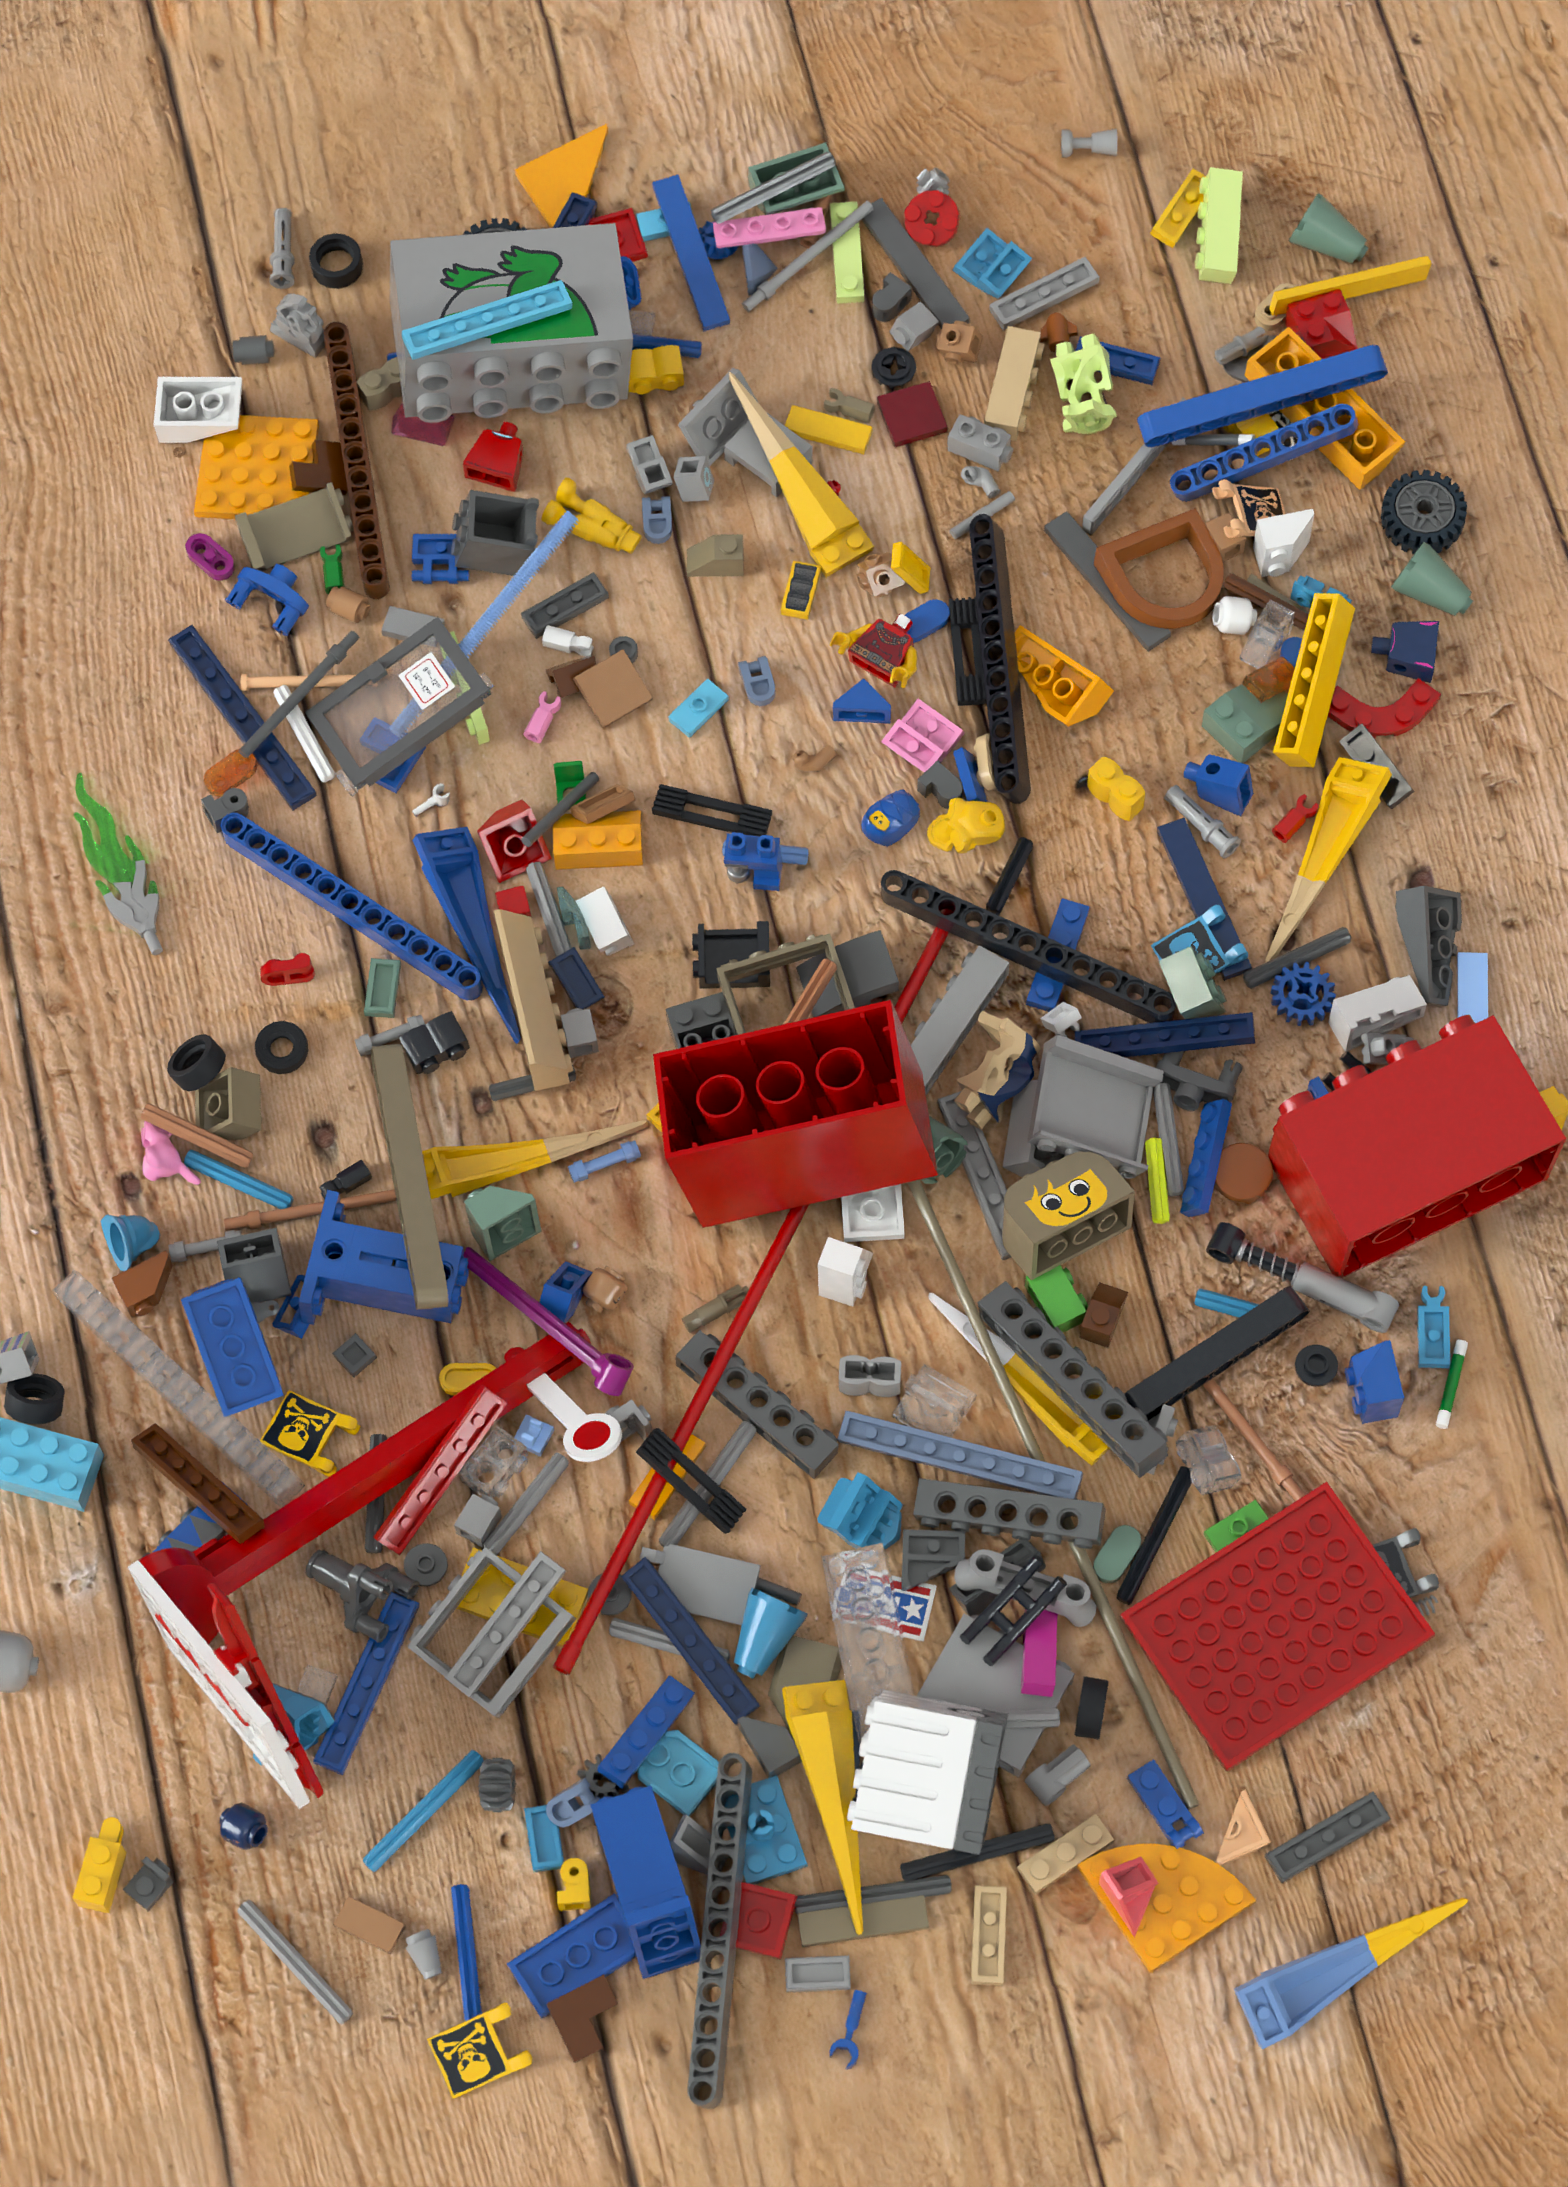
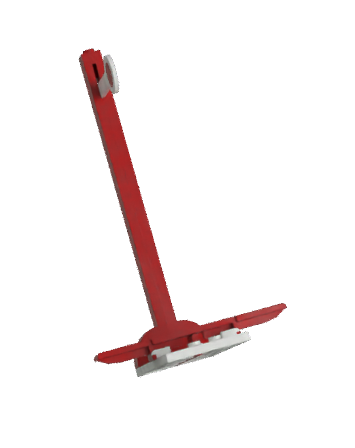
M569 1321L565 1323L591 1344L588 1335L582 1328L577 1330ZM550 1334L525 1350L521 1347L509 1349L504 1355V1364L263 1519L265 1527L243 1543L239 1544L232 1536L227 1534L220 1540L213 1538L193 1552L183 1548L162 1549L150 1553L128 1566L168 1649L299 1809L310 1802L303 1787L310 1789L317 1798L323 1795L324 1790L299 1742L300 1740L261 1659L257 1656L258 1653L235 1606L227 1596L421 1470L481 1385L508 1403L497 1419L535 1395L567 1428L563 1437V1444L571 1458L577 1461L591 1462L611 1454L618 1447L622 1439V1430L618 1421L614 1417L602 1413L586 1415L555 1383L584 1362ZM219 1632L225 1645L213 1651L209 1644Z

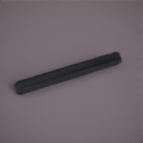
M1185 1466L1180 1467L1117 1593L1116 1598L1120 1602L1127 1605L1132 1604L1195 1478V1472Z
M1047 1823L985 1840L980 1855L953 1849L902 1863L900 1865L901 1875L904 1881L920 1879L1047 1844L1055 1840L1052 1826Z

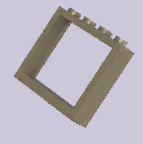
M813 934L807 937L804 942L797 944L787 942L778 946V950L768 953L766 951H758L751 954L748 959L739 962L737 959L729 960V963L716 968L717 978L737 1035L746 1032L729 982L825 953L826 959L837 965V970L832 977L843 1010L855 1008L830 934L819 936Z

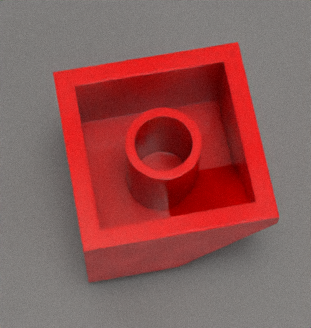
M1340 289L1287 304L1286 327H1290L1321 359L1358 349L1351 312Z

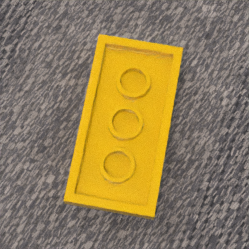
M473 1547L468 1560L480 1549ZM499 1557L521 1575L528 1568L527 1566ZM466 1563V1565H465V1568H464V1570H463L461 1576H463V1574H464V1573L467 1571V1569L469 1568V1566L467 1565V1563ZM490 1564L456 1609L489 1620L516 1583L494 1565ZM563 1579L558 1582L549 1594V1597L577 1619L558 1642L557 1646L563 1647L564 1643L569 1639L588 1596L587 1588ZM542 1604L521 1633L539 1639L557 1615Z

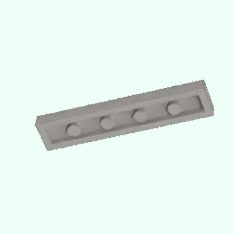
M540 1551L445 1679L472 1698L567 1571Z

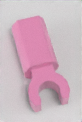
M545 691L540 694V707L535 709L524 732V736L528 740L536 743L542 742L553 719L552 714L559 711L561 707V698L558 696L554 703H545L548 698Z

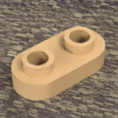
M1289 283L1278 285L1258 305L1255 311V323L1258 327H1262L1264 331H1274L1285 322L1286 313L1272 316L1267 315L1265 312H1270L1269 307L1275 291L1296 287L1295 285Z
M990 733L977 737L974 753L978 762L977 780L982 787L991 791L996 789L991 739Z

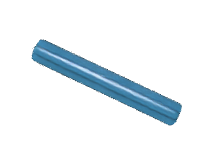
M189 1150L184 1158V1163L187 1167L279 1209L289 1208L293 1203L294 1199L291 1194L197 1151Z

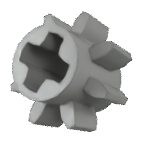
M925 168L917 177V184L919 186L916 190L919 194L924 191L939 190L946 195L950 192L947 185L950 180L938 168L930 171Z

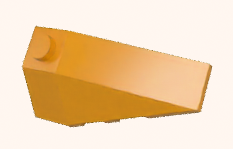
M1020 625L1015 631L1018 671L1023 675L1045 711L1068 727L1097 715L1114 690L1100 677Z

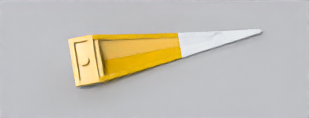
M929 1293V1300L987 1361L968 1317L934 1293ZM987 1330L1013 1390L1067 1448L1070 1447L1089 1465L1092 1466L1110 1448L1000 1337ZM1091 1395V1396H1089L1088 1398H1090V1399H1097V1398H1099L1100 1396H1099V1395ZM1112 1415V1416H1110V1417H1108V1418H1109V1419H1118V1418H1120L1121 1416H1119V1415Z

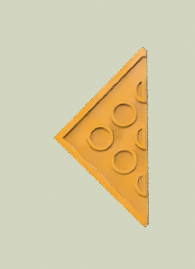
M607 124L514 169L516 177L550 228H553L572 192L588 197L592 178L598 166L606 136L609 133Z

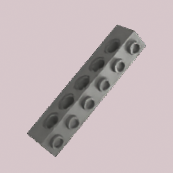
M699 1330L676 1354V1366L700 1385L708 1369L705 1364L713 1360L721 1342L712 1334L706 1335ZM732 1354L712 1396L741 1420L754 1425L758 1434L810 1477L815 1479L838 1454L839 1444L837 1443V1438L827 1429L822 1431L814 1424V1419L806 1411L795 1409L791 1405V1400L783 1392L772 1390L768 1386L767 1380L760 1373L749 1371L745 1367L744 1361L737 1354ZM733 1379H739L744 1384L739 1388H732L728 1385V1382ZM756 1398H762L767 1403L762 1407H755L751 1404V1401ZM779 1417H785L790 1423L786 1426H778L774 1423V1420ZM802 1436H808L813 1442L810 1445L804 1446L799 1444L797 1440Z
M919 1478L913 1515L918 1521H921L922 1526L939 1528V1524L951 1525V1529L955 1531L969 1532L970 1528L982 1529L981 1533L989 1536H1000V1532L1012 1533V1537L1019 1540H1030L1031 1536L1043 1538V1542L1048 1544L1060 1545L1063 1540L1074 1542L1073 1546L1078 1548L1092 1549V1545L1101 1546L1106 1508L1103 1503ZM953 1500L956 1502L955 1509L952 1512H941V1506L945 1501ZM983 1504L986 1506V1512L983 1516H971L972 1508L975 1505ZM1006 1509H1016L1017 1515L1015 1519L1009 1522L1002 1520V1513ZM1043 1512L1048 1515L1047 1521L1043 1525L1036 1526L1032 1524L1035 1514ZM1068 1517L1078 1518V1525L1072 1530L1063 1528V1522Z

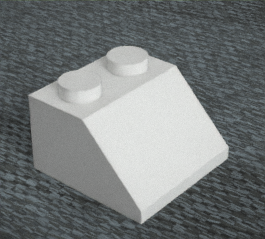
M1313 509L1257 520L1253 550L1261 577L1269 575L1276 577L1290 571L1310 541L1314 519Z

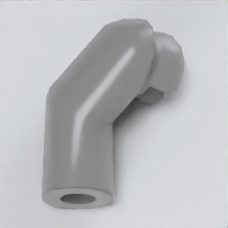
M966 466L962 469V479L970 485L982 487L988 498H993L1000 493L999 487L987 469L976 466Z

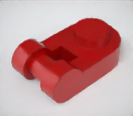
M299 953L289 960H268L266 964L260 967L261 982L270 986H279L311 981L315 977V970L310 956L306 953Z

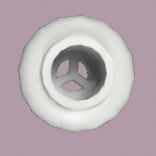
M1225 596L1214 606L1212 614L1213 624L1217 625L1218 630L1222 633L1244 635L1251 626L1256 624L1257 610L1253 609L1251 601L1247 598Z

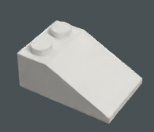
M158 377L154 429L159 443H189L238 429L242 377Z

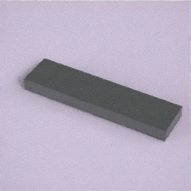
M1373 1791L1265 1854V1858L1282 1884L1387 1823L1391 1818Z

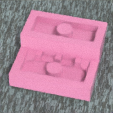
M917 699L903 719L896 721L881 742L925 773L937 760L941 763L965 732L923 701Z

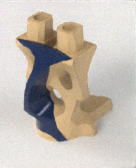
M984 1011L980 1013L978 1022L988 1032L992 1041L1001 1046L992 1052L988 1050L977 1070L957 1079V1083L962 1091L954 1100L959 1108L969 1113L966 1116L968 1122L981 1130L990 1119L997 1123L1002 1121L1004 1101L1017 1095L1034 1077L1032 1061L1041 1050L1038 1042L1026 1031L1016 1026L1009 1018L1005 1017L1004 1020H1001ZM1008 1059V1064H1007V1067L1005 1068V1063H1006V1060Z

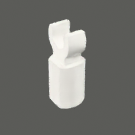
M548 625L543 634V646L567 653L574 651L585 657L591 656L594 646L591 645L593 639L586 636H575V632Z

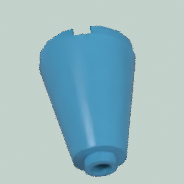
M751 1588L734 1658V1663L739 1665L737 1671L753 1679L756 1673L762 1676L803 1624L807 1613L755 1588Z

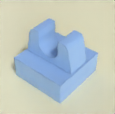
M526 1414L512 1440L513 1445L541 1457L554 1432V1427Z

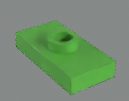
M1254 1500L1205 1530L1203 1535L1214 1551L1218 1552L1269 1518L1258 1502Z

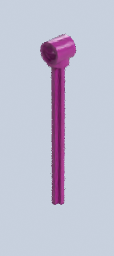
M466 1247L464 1257L468 1258V1269L591 1368V1374L595 1377L594 1385L600 1391L612 1396H620L634 1368L628 1359L613 1353L602 1354L471 1247Z

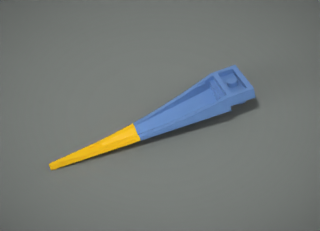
M1462 1897L1260 1973V1976L1234 1988L1259 2047L1265 2049L1292 2035L1328 2004L1384 1961L1467 1904L1468 1899Z

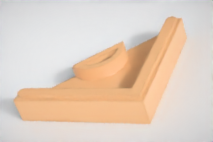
M1246 1789L1240 1793L1215 1863L1220 1866H1224L1271 1844Z

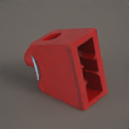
M503 422L499 432L490 429L482 431L462 463L465 478L512 492L516 491L524 453L522 440L515 437L518 431L516 425L510 422Z

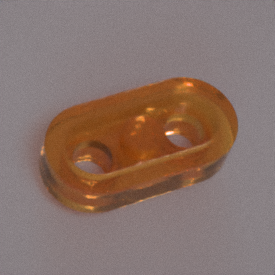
M237 749L209 768L204 775V784L207 791L213 796L220 797L228 789L237 788L252 777L257 770L254 754L252 753L248 758H245ZM242 764L248 765L245 769H238ZM218 781L224 782V784L221 786L215 785Z

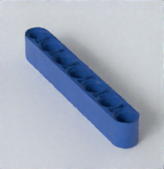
M1338 404L1178 470L1172 475L1170 486L1179 500L1184 502L1192 501L1211 493L1213 487L1218 488L1219 481L1225 479L1233 484L1353 434L1358 426L1355 411L1348 404ZM1349 415L1351 420L1346 425H1339L1337 420L1340 416ZM1315 426L1324 427L1323 433L1319 436H1312L1310 432ZM1296 437L1298 440L1294 446L1286 447L1283 445L1287 438ZM1262 448L1271 449V453L1266 458L1257 457V453ZM1234 460H1244L1241 468L1232 469L1230 467ZM1217 470L1218 474L1214 479H1204L1207 471ZM1187 480L1191 482L1189 489L1185 491L1178 490V485L1182 481Z

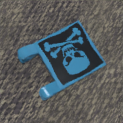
M1214 905L1202 916L1151 945L1159 961L1191 946L1197 953L1202 952L1206 960H1210L1215 974L1247 959L1249 956L1242 943L1236 944L1224 954L1209 929V926L1222 922L1226 918L1220 905Z

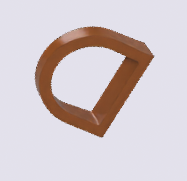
M1196 508L1096 548L1094 566L1115 600L1125 612L1144 624L1164 629L1187 627L1201 621L1210 614L1219 600L1224 579L1223 561L1213 538ZM1187 539L1207 571L1209 585L1205 593L1195 602L1178 608L1161 607L1145 600L1131 586L1120 564L1180 540Z

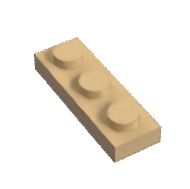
M1095 1814L1018 1865L1017 1870L1036 1895L1077 1868L1079 1863L1114 1843V1838L1097 1814Z
M975 1886L971 1984L1001 1986L1004 1984L1007 1887Z

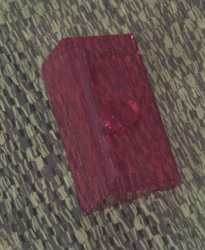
M402 403L393 415L392 434L444 446L449 437L455 416L451 415L448 419L436 423L424 422L419 417L405 418Z

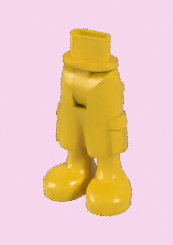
M566 477L561 482L556 493V501L551 500L547 504L541 521L545 524L555 525L560 521L559 519L562 518L564 513H567L563 507L577 511L581 514L575 517L580 522L576 521L577 525L573 523L575 528L571 526L573 529L571 533L585 541H593L603 547L615 549L617 552L622 549L632 554L642 538L641 534L632 530V525H628L626 521L612 513L606 505L594 499L587 500L586 502L583 501L576 494V482L569 477Z

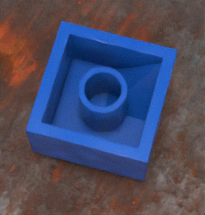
M1388 1340L1351 1356L1349 1366L1345 1368L1348 1386L1353 1385L1355 1396L1352 1397L1353 1410L1355 1415L1360 1414L1362 1424L1398 1418L1404 1401L1391 1341Z

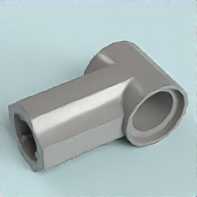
M1073 1744L1048 1765L1045 1763L1035 1769L1024 1782L1044 1806H1048L1063 1794L1067 1785L1089 1769L1091 1764L1084 1753Z

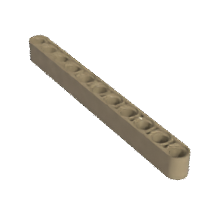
M402 1044L372 1046V1068L415 1306L417 1310L448 1307L447 1283Z

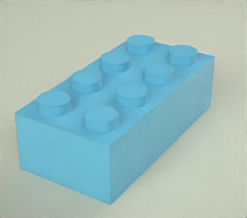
M0 1417V1489L84 1512L104 1457L99 1444Z

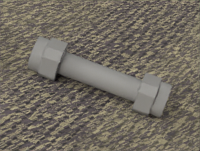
M422 1015L407 1018L408 1023L369 1037L367 1033L359 1036L360 1038L354 1041L360 1056L371 1054L372 1046H381L392 1042L411 1029L425 1025Z
M227 1231L224 1237L184 1244V1241L174 1242V1244L168 1245L171 1261L183 1262L187 1261V1256L218 1250V1240L240 1236L241 1231Z

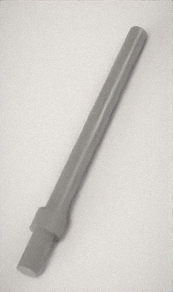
M869 201L863 203L771 280H765L757 287V291L742 303L745 310L751 311L764 299L768 300L776 294L775 290L874 210L872 204Z

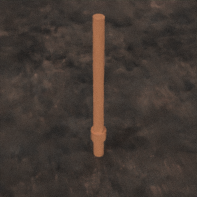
M392 1189L341 1198L340 1202L345 1205L344 1210L393 1202L396 1201L395 1190ZM324 1202L261 1213L259 1210L249 1211L247 1215L224 1219L225 1230L250 1227L251 1230L262 1228V1224L319 1215L322 1213Z
M1211 1379L1203 1385L1204 1388L1273 1473L1271 1477L1278 1486H1283L1295 1502L1305 1496L1304 1492L1293 1480V1473L1286 1465H1281L1215 1380Z

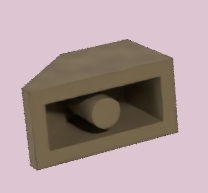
M743 534L713 535L688 548L687 577L744 576Z

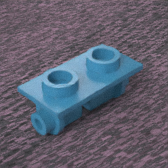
M1300 575L1298 580L1294 581L1290 599L1296 601L1300 606L1311 608L1314 593H1322L1325 584L1308 575L1306 577ZM1330 587L1327 591V593H1339L1350 604L1352 602V600L1348 598V594H1344L1332 587Z

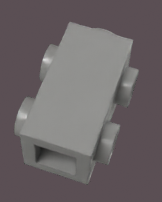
M960 414L948 435L947 451L999 471L1003 462H1009L1013 453V447H1010L1011 435L1007 434L1003 429L990 427L981 423L977 418L966 417Z

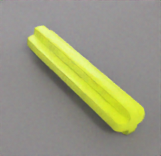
M1154 1137L1145 1141L1151 1214L1153 1223L1165 1224L1170 1220L1163 1146L1162 1139Z

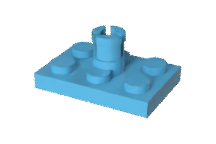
M777 1775L751 1783L743 1876L746 1883L755 1885L808 1867ZM736 1794L729 1796L726 1800V1808H734L738 1804L739 1796ZM735 1826L728 1827L731 1839L736 1834Z

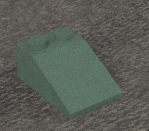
M1264 672L1226 692L1207 707L1203 713L1202 727L1238 762L1244 763L1278 735L1288 694Z

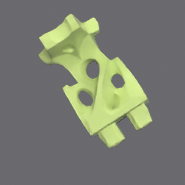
M1095 334L1083 336L1081 338L1083 349L1075 352L1071 342L1057 344L1056 357L1050 359L1057 380L1060 398L1062 401H1069L1070 405L1062 407L1063 416L1066 418L1062 425L1064 432H1077L1080 434L1097 433L1107 429L1113 418L1117 417L1116 411L1111 405L1107 404L1103 394L1105 390H1113L1109 353L1100 344ZM1096 371H1100L1102 373V380L1100 383H1098L1094 377V373ZM1069 379H1073L1072 385L1069 390L1067 387V382L1069 381ZM1089 392L1092 398L1081 402L1083 394Z

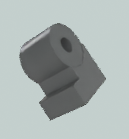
M890 272L883 279V289L878 290L873 295L872 313L875 319L880 322H888L894 319L912 300V287Z
M938 760L917 779V791L925 798L932 793L937 797L940 806L945 809H949L951 799L956 797L962 798L963 787L961 781Z
M239 788L228 789L222 797L214 800L211 794L201 799L203 812L216 833L222 831L221 821L227 814L239 813L246 817L249 813L246 793Z

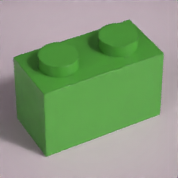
M1058 1265L1033 1280L1026 1276L1025 1288L1035 1306L1044 1313L1047 1323L1052 1328L1058 1327L1062 1332H1066L1082 1324L1088 1304L1081 1293L1077 1294L1072 1286L1074 1280L1067 1268L1062 1269L1061 1265Z

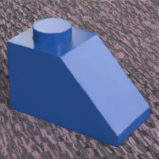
M565 1261L544 1284L539 1303L562 1322L567 1323L576 1311L584 1294L582 1289L592 1272Z

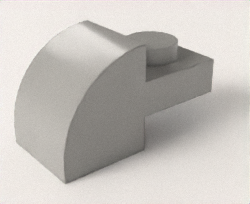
M653 435L626 444L636 472V479L644 494L673 484Z

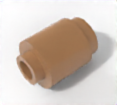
M334 587L326 601V607L331 609L332 613L354 623L365 620L371 609L368 597L345 587Z

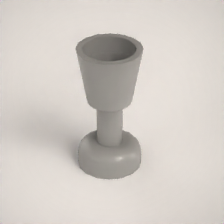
M1068 129L1061 130L1062 157H1070L1073 149L1091 148L1093 153L1117 156V129L1092 133V137L1073 138L1072 132Z

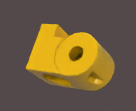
M579 1858L567 1859L560 1869L566 1891H557L559 1911L591 1909L590 1877L587 1865Z

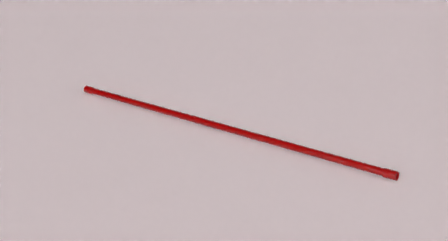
M943 909L941 913L943 915H951L954 912L950 909ZM935 927L894 1007L901 1024H903L949 932ZM810 1204L790 1208L671 1439L680 1447L682 1452ZM672 1459L668 1462L667 1466L673 1471L677 1462ZM656 1471L569 1639L564 1643L553 1665V1668L562 1674L570 1675L582 1652L585 1640L667 1483Z

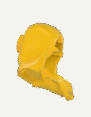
M956 797L950 800L947 814L939 815L929 825L927 837L934 847L942 851H951L953 846H955L958 854H964L977 845H986L998 841L1005 831V819L1000 807L995 803L965 801L962 798Z

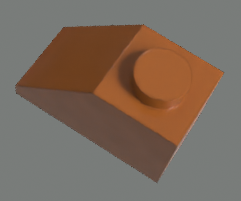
M166 1250L112 1277V1281L131 1318L136 1315H146L153 1310L154 1306L159 1304L173 1267Z

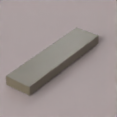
M924 1895L862 1904L863 1932L861 1935H858L855 1931L849 1906L797 1913L802 1947L929 1929Z

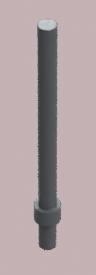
M351 630L338 645L334 644L326 652L327 657L239 749V753L243 757L248 758L335 664L339 665L347 656L346 652L359 639L356 632Z

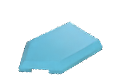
M679 1730L667 1731L638 1768V1780L646 1786L651 1785L657 1795L680 1813L690 1817L716 1786L719 1761Z

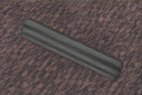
M573 1065V1071L568 1072L569 1082L576 1080ZM531 1075L489 1086V1092L493 1101L535 1091Z

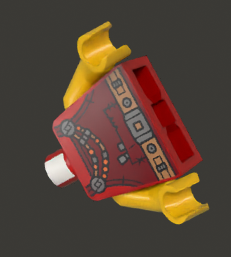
M902 614L898 615L892 625L882 619H877L873 624L868 623L846 634L836 632L829 644L831 647L839 645L838 653L841 655L845 653L846 648H849L848 655L851 663L896 688L899 681L902 682L901 688H906L907 680L917 670V651L914 648L913 638L907 634L913 622Z

